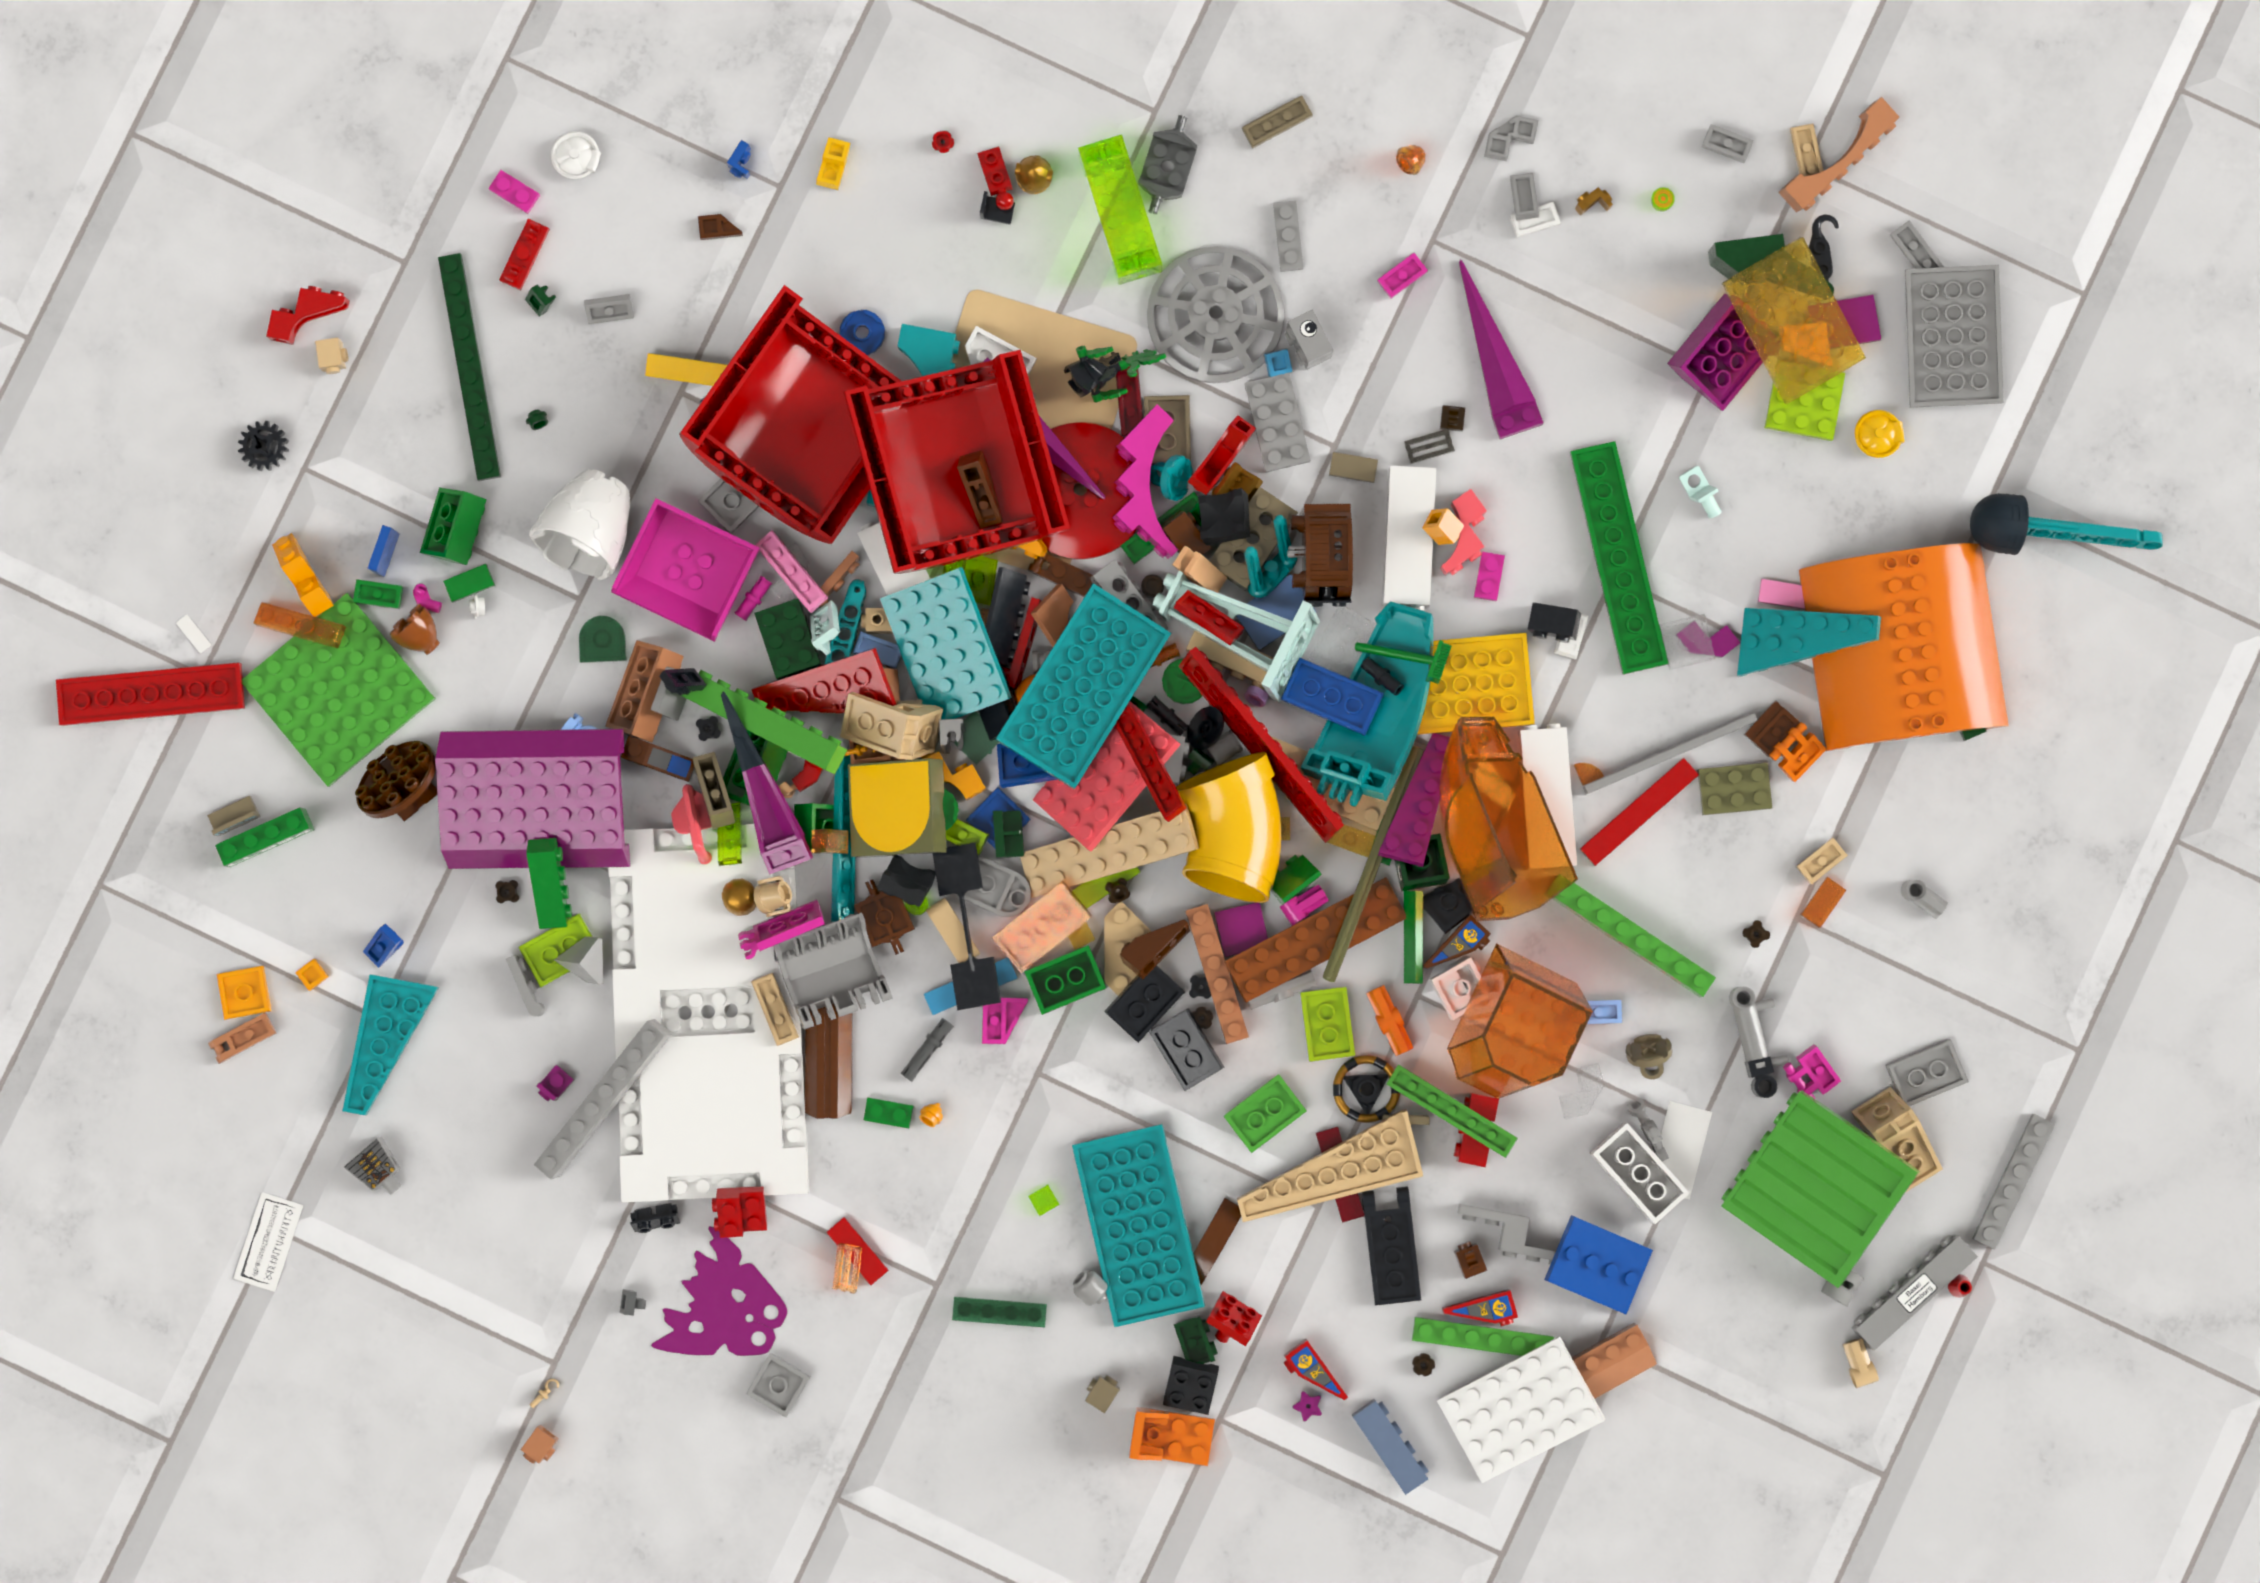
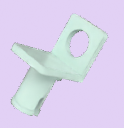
M1695 466L1679 476L1689 498L1702 504L1708 518H1714L1722 512L1713 497L1718 492V489L1708 484L1699 466ZM1693 474L1698 475L1700 479L1696 487L1688 485V478Z

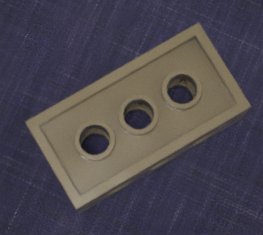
M1261 487L1258 488L1248 503L1250 534L1256 535L1259 538V542L1250 544L1246 538L1223 542L1209 560L1229 581L1244 591L1250 585L1246 561L1237 563L1233 556L1237 553L1244 554L1247 547L1252 546L1258 552L1262 568L1278 545L1273 520L1277 515H1282L1286 518L1289 528L1292 515L1298 514L1297 511ZM1267 515L1271 518L1272 522L1269 525H1263L1260 523L1259 518Z

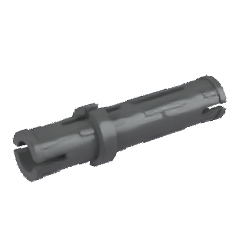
M941 1018L931 1034H927V1039L901 1074L913 1082L936 1049L943 1045L942 1041L954 1026L946 1019Z

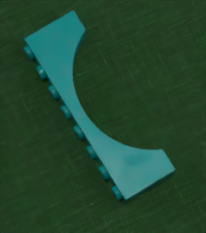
M902 324L897 346L914 363L921 376L955 369L956 363H952L954 354L958 355L960 341H957V336L954 333ZM869 490L866 503L868 506L875 507L871 490Z

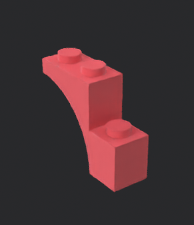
M1469 489L1451 503L1457 519L1464 526L1460 532L1454 553L1440 567L1445 576L1449 573L1452 576L1464 568L1461 564L1469 559L1470 562H1473L1482 555L1480 551L1484 548V545L1469 525L1472 524L1475 527L1485 519L1483 515L1487 510L1472 489Z

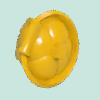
M1884 410L1867 412L1856 424L1854 432L1856 443L1861 451L1871 457H1887L1893 454L1905 442L1902 422L1890 412Z

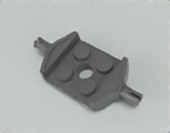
M1178 115L1175 128L1172 130L1153 133L1143 170L1138 180V185L1152 196L1148 210L1149 213L1153 211V214H1158L1160 203L1163 200L1182 198L1197 151V145L1184 134L1183 130L1188 119L1185 116L1182 120V115ZM1171 161L1174 164V169L1171 172H1164L1161 168L1163 162Z

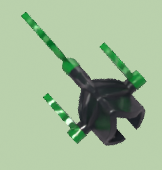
M1079 346L1076 348V352L1080 360L1067 365L1064 373L1071 372L1072 379L1068 381V384L1080 398L1091 392L1093 401L1097 403L1103 399L1120 397L1128 392L1127 388L1105 392L1100 391L1107 381L1115 377L1117 372L1131 366L1127 373L1129 377H1134L1137 375L1136 370L1140 367V364L1151 365L1166 358L1165 353L1157 354L1156 350L1145 349L1140 354L1136 351L1132 352V356L1125 354L1124 357L1120 358L1119 353H1115L1112 346L1087 350L1085 346ZM1110 352H1111V356H1110V357H1108V358H1104V357H1103V356H1105L1107 353H1110Z

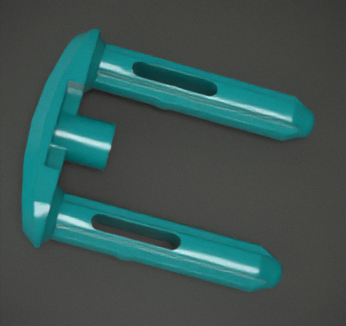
M1277 515L1273 520L1279 553L1272 560L1265 563V571L1263 573L1257 550L1249 546L1244 552L1250 579L1248 592L1253 597L1262 598L1271 593L1284 580L1297 562V557L1288 558L1287 556L1291 541L1287 520L1282 515Z

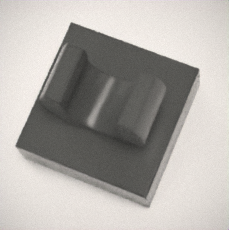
M623 1289L620 1313L634 1316L635 1308L645 1309L646 1300L636 1298L637 1292L633 1290Z

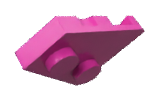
M1001 998V1003L983 1006L982 1044H1006L1028 1003V998Z

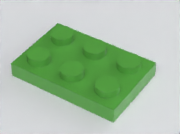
M1278 1074L1225 1114L1224 1118L1249 1151L1253 1153L1307 1112V1110Z

